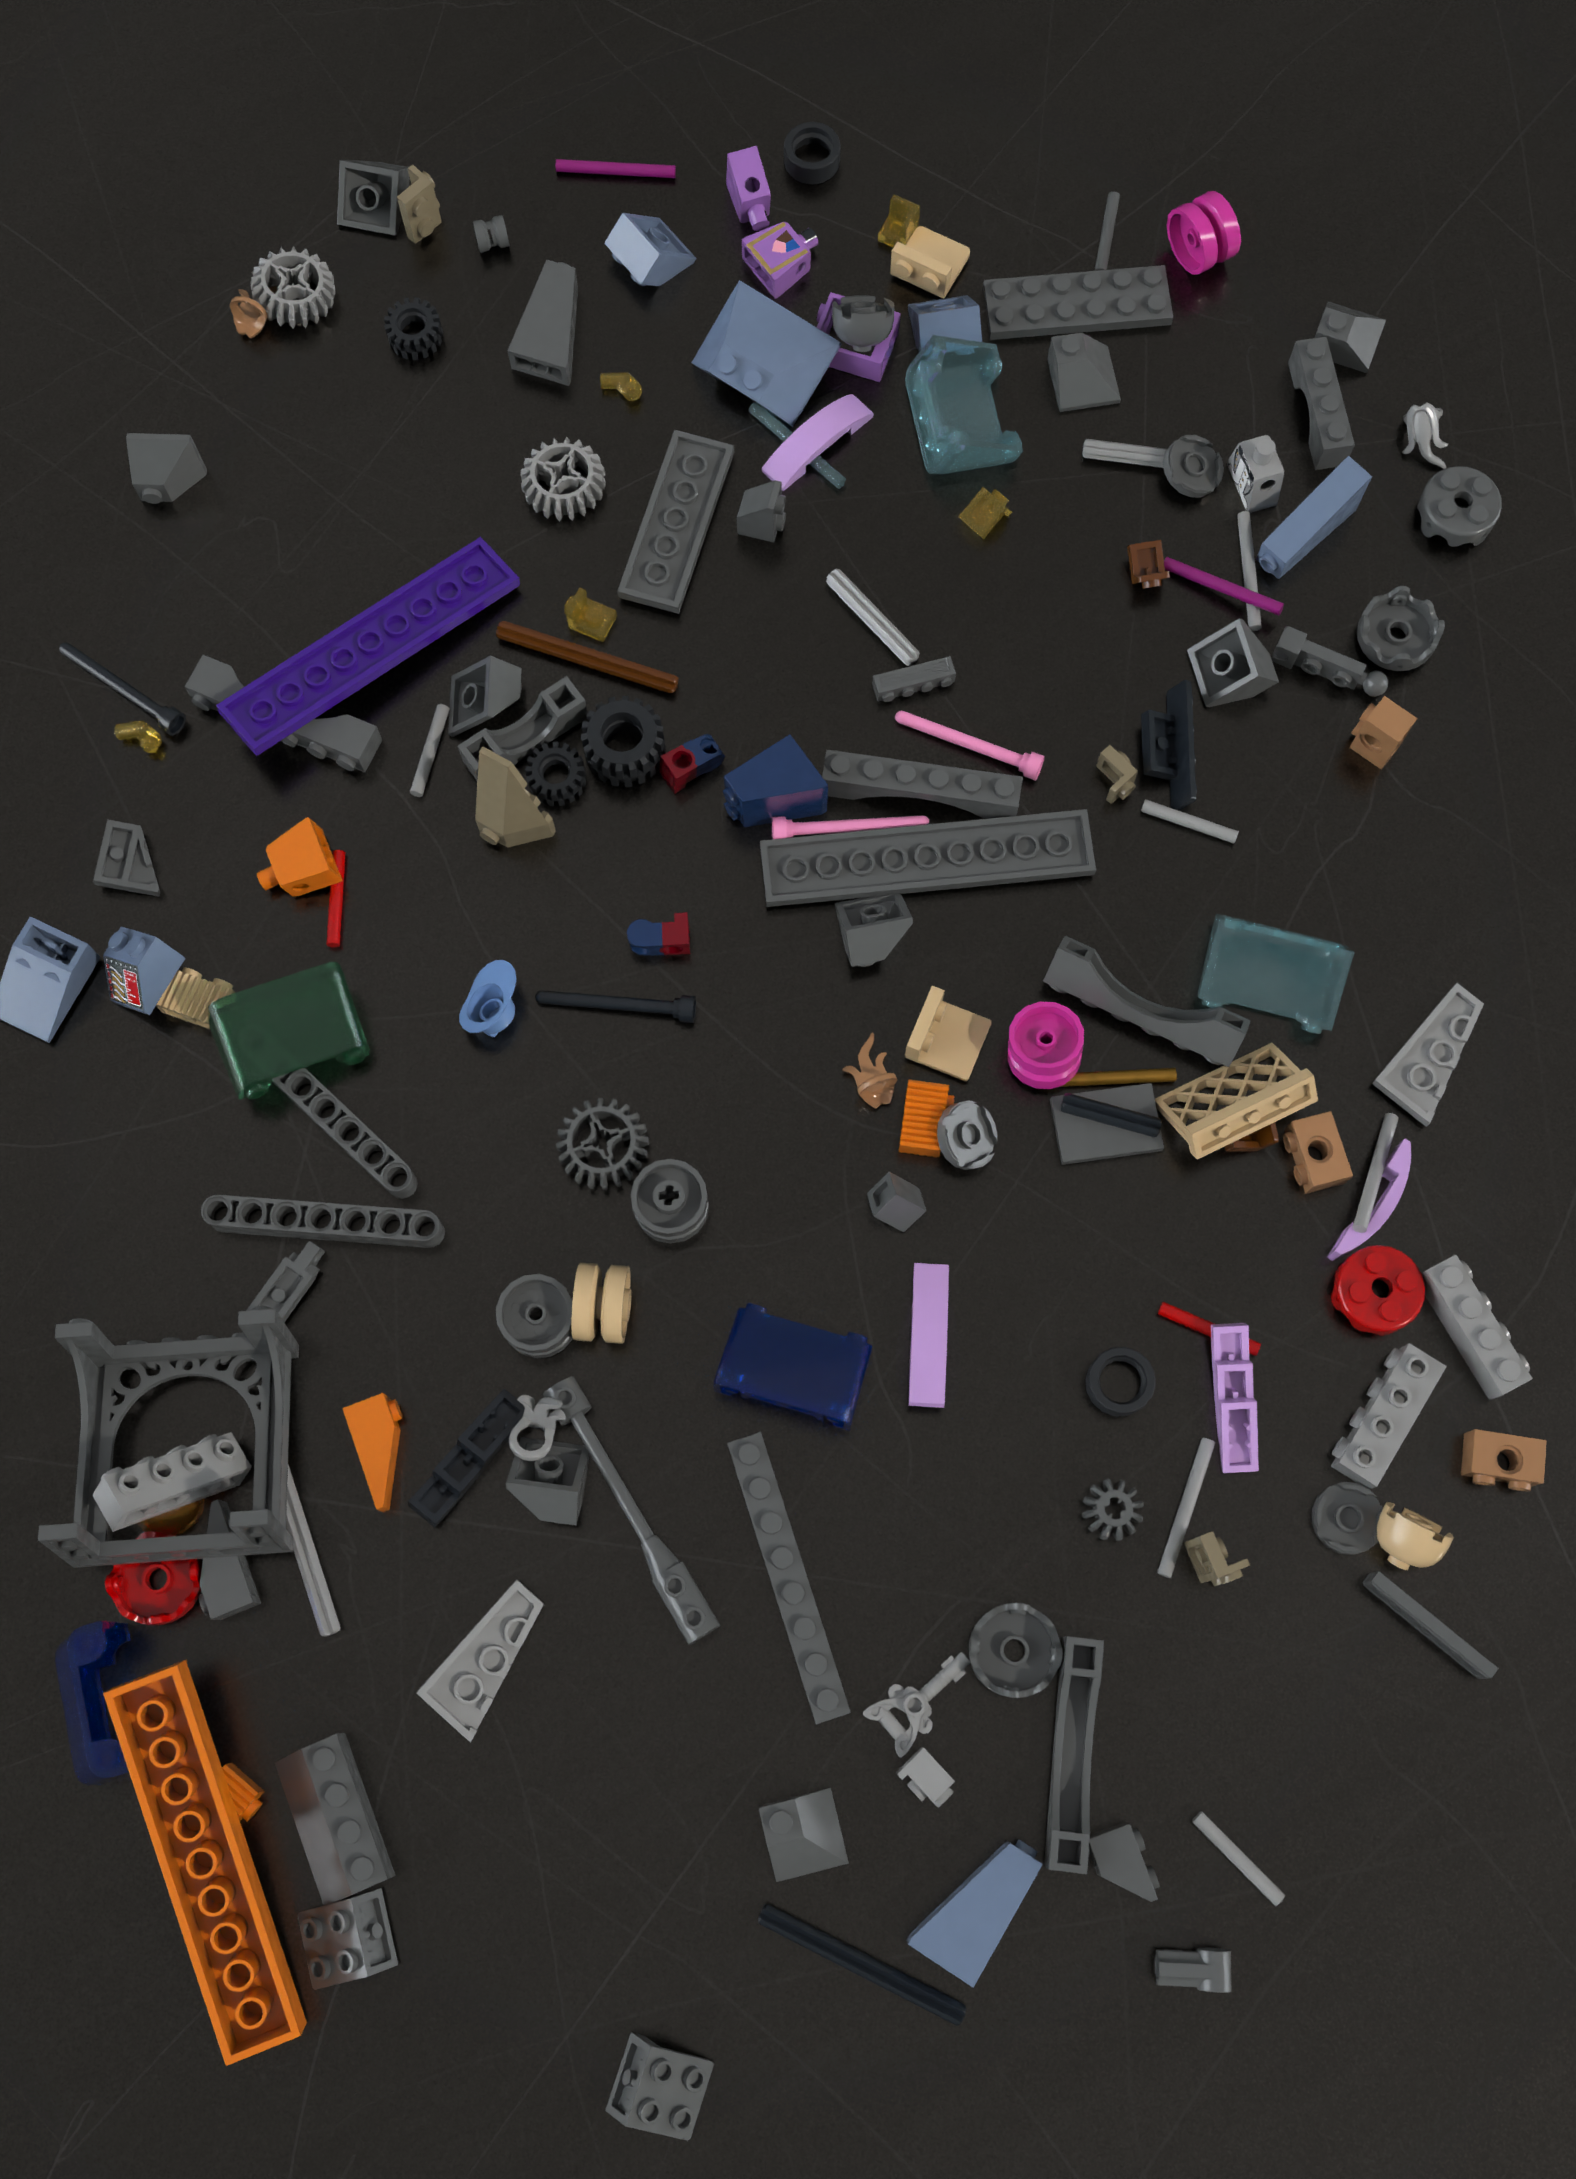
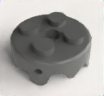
M1464 466L1449 467L1436 473L1426 484L1417 505L1421 515L1422 533L1426 537L1440 535L1452 547L1465 543H1473L1474 546L1479 545L1496 524L1502 509V498L1494 481L1481 471ZM1454 499H1465L1469 507L1461 508L1457 506Z
M1398 586L1387 594L1375 596L1370 601L1358 622V643L1367 658L1376 665L1387 670L1408 671L1419 667L1430 658L1443 634L1445 622L1438 619L1434 605L1430 600L1415 599L1412 597L1409 587ZM1399 628L1403 630L1406 638L1397 639L1393 637L1390 629Z
M1009 1603L993 1608L985 1613L976 1623L970 1636L969 1659L972 1669L978 1680L986 1688L998 1695L1009 1698H1023L1042 1691L1049 1685L1062 1662L1063 1649L1054 1624L1048 1617L1027 1604ZM1009 1640H1018L1024 1647V1655L1017 1662L1008 1660L1004 1654V1646Z

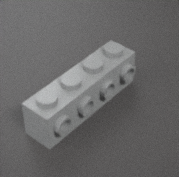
M1454 1255L1421 1273L1424 1280L1426 1298L1489 1401L1533 1379L1529 1373L1530 1366L1522 1354L1515 1351L1510 1342L1511 1336L1508 1329L1503 1323L1496 1320L1491 1312L1492 1305L1485 1293L1478 1291L1472 1281V1272L1464 1261H1460L1458 1256Z
M1410 1343L1399 1350L1394 1348L1384 1363V1366L1388 1368L1382 1379L1377 1377L1367 1392V1395L1371 1398L1365 1409L1362 1407L1357 1409L1349 1423L1353 1427L1347 1438L1342 1437L1332 1451V1455L1336 1458L1331 1467L1368 1489L1378 1486L1447 1367Z
M232 1432L218 1437L216 1434H212L203 1438L198 1444L189 1447L180 1445L170 1450L166 1455L157 1458L148 1456L138 1461L134 1466L125 1469L116 1467L102 1475L101 1481L93 1493V1497L112 1532L239 1486L251 1469V1465Z

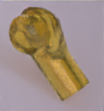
M630 373L600 374L601 389H617L630 401L640 398L642 387Z
M139 720L115 726V735L119 740L137 738L141 741L140 746L144 747V751L147 753L156 752L162 744L159 732L145 721Z

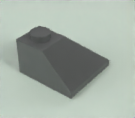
M340 160L337 225L397 235L402 220L397 196L409 187V167L375 161Z
M1327 301L1314 338L1327 337L1333 363L1367 373L1386 320Z
M1084 333L1051 337L1047 360L1059 412L1120 403L1121 398L1108 346Z
M127 433L126 441L132 485L141 501L152 504L173 502L207 475V468L191 435Z
M1243 619L1235 620L1187 649L1206 707L1252 698L1279 683L1269 652Z
M490 655L452 675L448 735L454 737L493 718L518 700L522 690V668Z
M901 893L864 897L835 903L845 951L851 966L866 967L873 965L876 961L885 960L913 924L912 916Z
M521 1437L519 1445L525 1450L534 1451L541 1448L545 1440ZM553 1441L549 1453L539 1460L526 1461L515 1455L506 1481V1489L540 1521L576 1525L583 1502L590 1453L585 1445Z
M831 1787L759 1806V1813L776 1882L849 1864Z

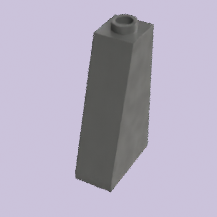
M546 260L508 348L511 369L567 386L570 385L578 297V282L574 267L564 262L557 263Z

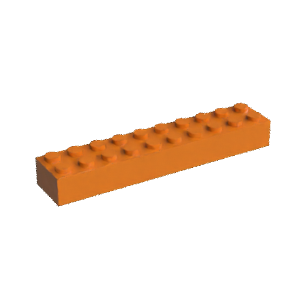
M186 1660L109 1689L103 1695L225 2065L228 2066L300 2037L307 2021Z

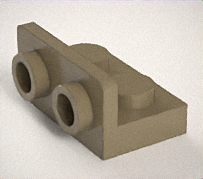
M1213 1531L1183 1542L1200 1583L1212 1580L1214 1587L1242 1577L1241 1569L1250 1566L1247 1558L1227 1565L1225 1558H1228V1552L1225 1544L1220 1537H1215Z

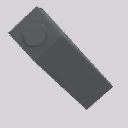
M219 1499L212 1501L207 1534L234 1532L229 1527L230 1509L228 1503ZM245 1555L203 1558L199 1584L202 1594L199 1595V1603L206 1616L210 1615V1618L213 1620H223L261 1604Z

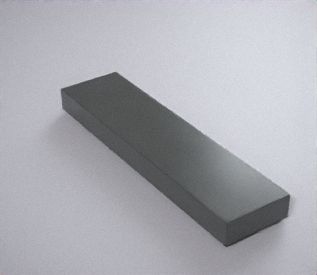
M1381 1572L1369 1573L1362 1582L1364 1587L1477 1679H1491L1499 1669Z

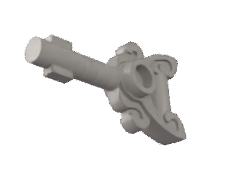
M962 1652L955 1658L951 1655L940 1665L943 1669L919 1691L914 1687L908 1686L904 1689L900 1684H893L888 1690L890 1699L881 1700L863 1711V1715L866 1718L879 1721L895 1739V1751L898 1757H903L909 1751L918 1731L922 1734L931 1731L932 1721L928 1717L932 1714L928 1702L949 1684L951 1680L956 1683L965 1675L966 1671L964 1669L970 1664V1661ZM896 1707L906 1713L910 1724L907 1730L889 1711L891 1708Z

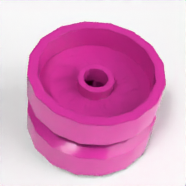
M1208 191L1196 197L1192 203H1184L1171 210L1168 214L1166 226L1172 251L1178 262L1189 273L1193 275L1201 274L1212 268L1215 263L1224 262L1235 256L1240 250L1241 234L1237 217L1229 202L1220 193Z
M1037 1002L1024 1007L1018 1012L1009 1027L1008 1064L1012 1073L1022 1083L1036 1089H1053L1070 1081L1076 1075L1081 1065L1084 1045V1028L1079 1017L1068 1007L1056 1002Z

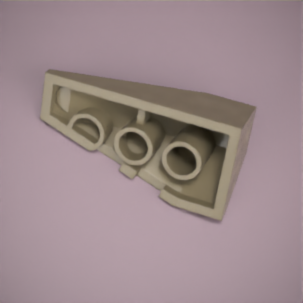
M482 747L479 751L475 815L480 836L493 845L500 843L507 848L553 837L556 830L552 817L548 812L542 811L541 813L537 807L541 802L537 796L530 794L525 789L527 782L514 764L491 750Z

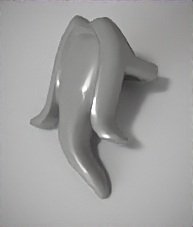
M1428 402L1422 406L1412 405L1407 414L1403 416V420L1407 425L1409 444L1402 453H1411L1417 442L1421 455L1427 461L1445 469V463L1431 451V439L1435 446L1439 448L1448 446V443L1443 442L1439 437L1438 420L1443 415L1441 408H1435Z
M521 1395L517 1400L523 1404L525 1410L522 1419L511 1430L509 1437L510 1449L514 1455L522 1460L535 1461L545 1457L551 1450L557 1420L565 1419V1413L558 1409L563 1403L558 1399L545 1397L535 1405L534 1398L529 1395ZM527 1427L540 1428L545 1436L544 1445L534 1451L523 1449L517 1442V1436L520 1431Z

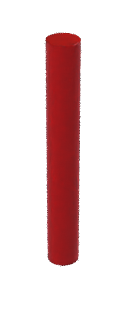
M333 850L332 855L343 881L330 885L326 945L329 947H339L346 852L343 850Z
M1166 1302L1161 1303L1157 1313L1211 1337L1210 1324L1215 1323ZM1249 1338V1354L1256 1356L1261 1343Z

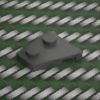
M107 819L93 879L95 885L160 896V889L141 825Z

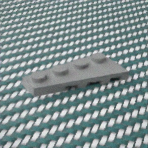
M1456 983L1372 1084L1427 1127L1435 1114L1434 1111L1444 1094L1447 1087L1446 1084L1458 1063L1460 1053L1472 1032L1484 1003Z
M518 1579L515 1580L416 1692L470 1743L544 1605Z

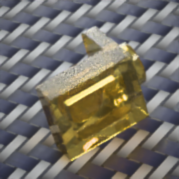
M982 487L959 515V518L984 539L1005 514L1008 517L1012 511L1005 506L1009 500L999 491L994 489L990 493Z
M582 588L578 589L575 596L569 597L564 609L570 629L601 642H604L617 617L615 609L588 599L586 590Z

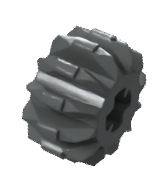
M1105 1479L1102 1485L1103 1490L1097 1485H1093L1090 1488L1095 1498H1083V1503L1093 1507V1509L1083 1512L1082 1517L1085 1519L1094 1517L1095 1522L1088 1527L1091 1532L1100 1526L1103 1527L1100 1534L1101 1539H1108L1112 1529L1115 1540L1120 1541L1123 1539V1530L1129 1535L1136 1532L1135 1527L1130 1521L1140 1523L1143 1521V1516L1134 1513L1133 1510L1142 1508L1144 1504L1143 1501L1132 1503L1130 1498L1136 1495L1137 1490L1132 1488L1125 1494L1123 1492L1125 1487L1124 1480H1119L1115 1489H1113L1110 1479ZM1110 1501H1114L1113 1506L1118 1504L1121 1512L1116 1514L1115 1519L1111 1518L1112 1514L1107 1515L1105 1512V1507L1110 1505Z

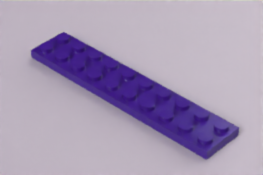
M479 537L216 705L217 710L252 752L258 756L520 586L519 577Z

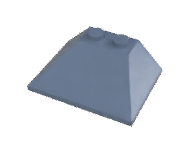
M739 280L691 363L715 379H720L757 402L768 412L793 427L842 343Z

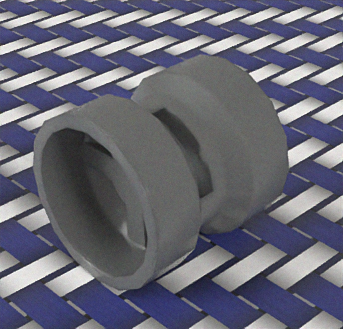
M503 215L494 216L491 221L487 222L482 219L473 221L480 253L487 252L491 247L495 246L499 248L510 247ZM489 229H490V232H491L492 239H489V234H488V230H489Z

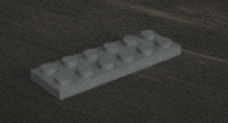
M1165 265L989 279L983 282L990 340L1172 325L1173 321Z
M674 430L617 591L618 598L679 614L734 455V445Z

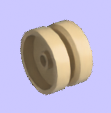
M579 1263L572 1301L571 1330L573 1340L592 1341L597 1334L599 1320H601V1336L605 1343H624L631 1310V1275L629 1266L611 1265L606 1272L604 1286H602V1271L598 1264Z

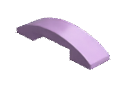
M853 394L846 395L832 402L794 431L764 464L762 472L771 481H781L782 491L786 490L806 473V465L846 432L850 435L855 433L873 418L874 413Z
M1403 1139L1394 1148L1386 1161L1382 1177L1389 1180L1390 1183L1372 1210L1367 1231L1365 1233L1354 1231L1352 1222L1343 1230L1328 1254V1259L1334 1261L1355 1250L1377 1232L1394 1211L1402 1196L1411 1165L1410 1141Z

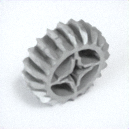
M293 246L291 252H285L281 247L279 254L276 255L269 251L268 259L260 258L259 266L254 267L250 284L251 290H253V300L262 305L266 310L269 321L277 319L280 327L285 322H288L292 329L296 323H301L306 328L307 321L311 320L317 324L319 316H327L328 308H332L333 298L336 294L334 277L332 272L329 271L326 262H320L317 254L309 257L307 249L298 253ZM311 281L317 286L315 291L310 289L309 283ZM272 284L277 287L275 294L270 290Z
M568 437L565 438L563 443H558L553 438L552 445L549 446L542 442L540 446L541 451L532 449L531 458H525V468L521 469V487L525 493L526 501L529 504H533L536 513L543 511L547 519L555 514L559 522L563 515H568L573 521L574 514L577 512L585 516V508H595V500H601L603 496L602 490L606 486L604 478L605 469L601 464L598 454H593V449L590 445L583 448L580 440L571 444ZM577 467L585 471L588 475L587 479L581 477L580 473L576 472ZM540 480L545 481L546 485L550 486L549 492L539 485Z

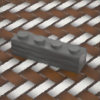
M951 656L873 675L872 685L877 701L889 702L895 697L911 696L914 692H928L934 687L950 686L955 682L956 672Z

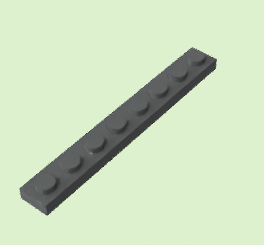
M759 1432L729 1442L727 1445L815 1723L819 1724L851 1713L762 1434Z

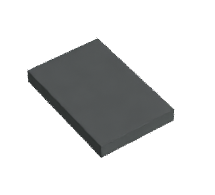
M1152 1083L1074 1093V1095L1158 1117ZM1064 1095L1052 1096L1050 1098L1061 1165L1159 1152L1164 1149L1161 1130L1157 1137H1151L1064 1113L1061 1111Z

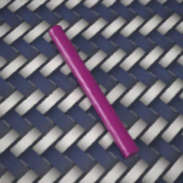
M556 159L555 164L556 172L659 178L676 177V165Z
M1166 557L1164 560L1166 571L1278 616L1283 610L1284 603L1172 558Z

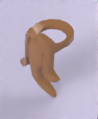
M272 286L270 290L275 294L277 287ZM238 289L242 296L234 297L229 306L233 314L234 324L238 334H246L249 338H254L265 326L267 313L262 305L250 299L247 291Z
M871 1033L858 1055L861 1072L853 1066H846L842 1071L853 1075L858 1087L859 1096L872 1108L877 1109L881 1104H890L897 1077L894 1073H887L883 1066V1059L887 1052L880 1053L875 1061L876 1066H873L869 1058V1052L874 1042V1033Z

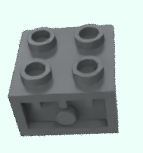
M382 1888L298 1913L297 1916L308 1970L314 1990L369 1977L398 1965Z
M631 2032L605 2111L625 2127L688 2141L692 2136L714 2063L706 2058L662 2048L644 2035Z

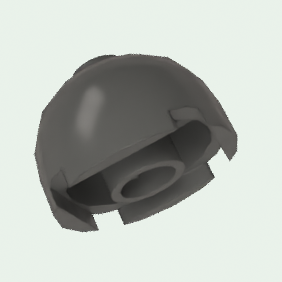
M870 295L842 297L840 305L833 301L832 320L837 337L844 343L853 346L855 351H870L872 346L880 344L889 336L894 322V303L884 298V304L875 303V296Z

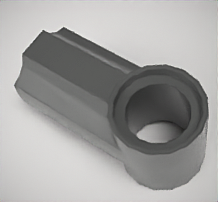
M1197 1948V1951L1156 1949V1984L1162 1986L1197 1987V1990L1206 1992H1231V1950L1220 1948Z

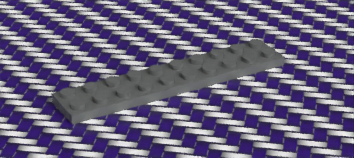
M1087 809L760 841L767 907L875 897L897 893L905 894L1095 875L1096 872Z

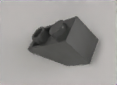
M775 480L745 490L737 515V533L739 535L774 542L777 531H783L786 521V512H784L786 496L782 495L781 481Z
M1122 1822L1090 1834L1089 1854L1097 1875L1150 1902L1158 1900L1154 1889L1160 1887L1153 1867L1151 1865L1146 1866L1141 1851L1146 1850L1138 1828L1132 1829L1129 1823Z

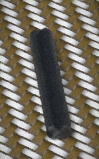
M1065 1093L1061 1103V1111L1064 1113L1151 1137H1157L1162 1126V1120L1158 1117L1071 1093Z

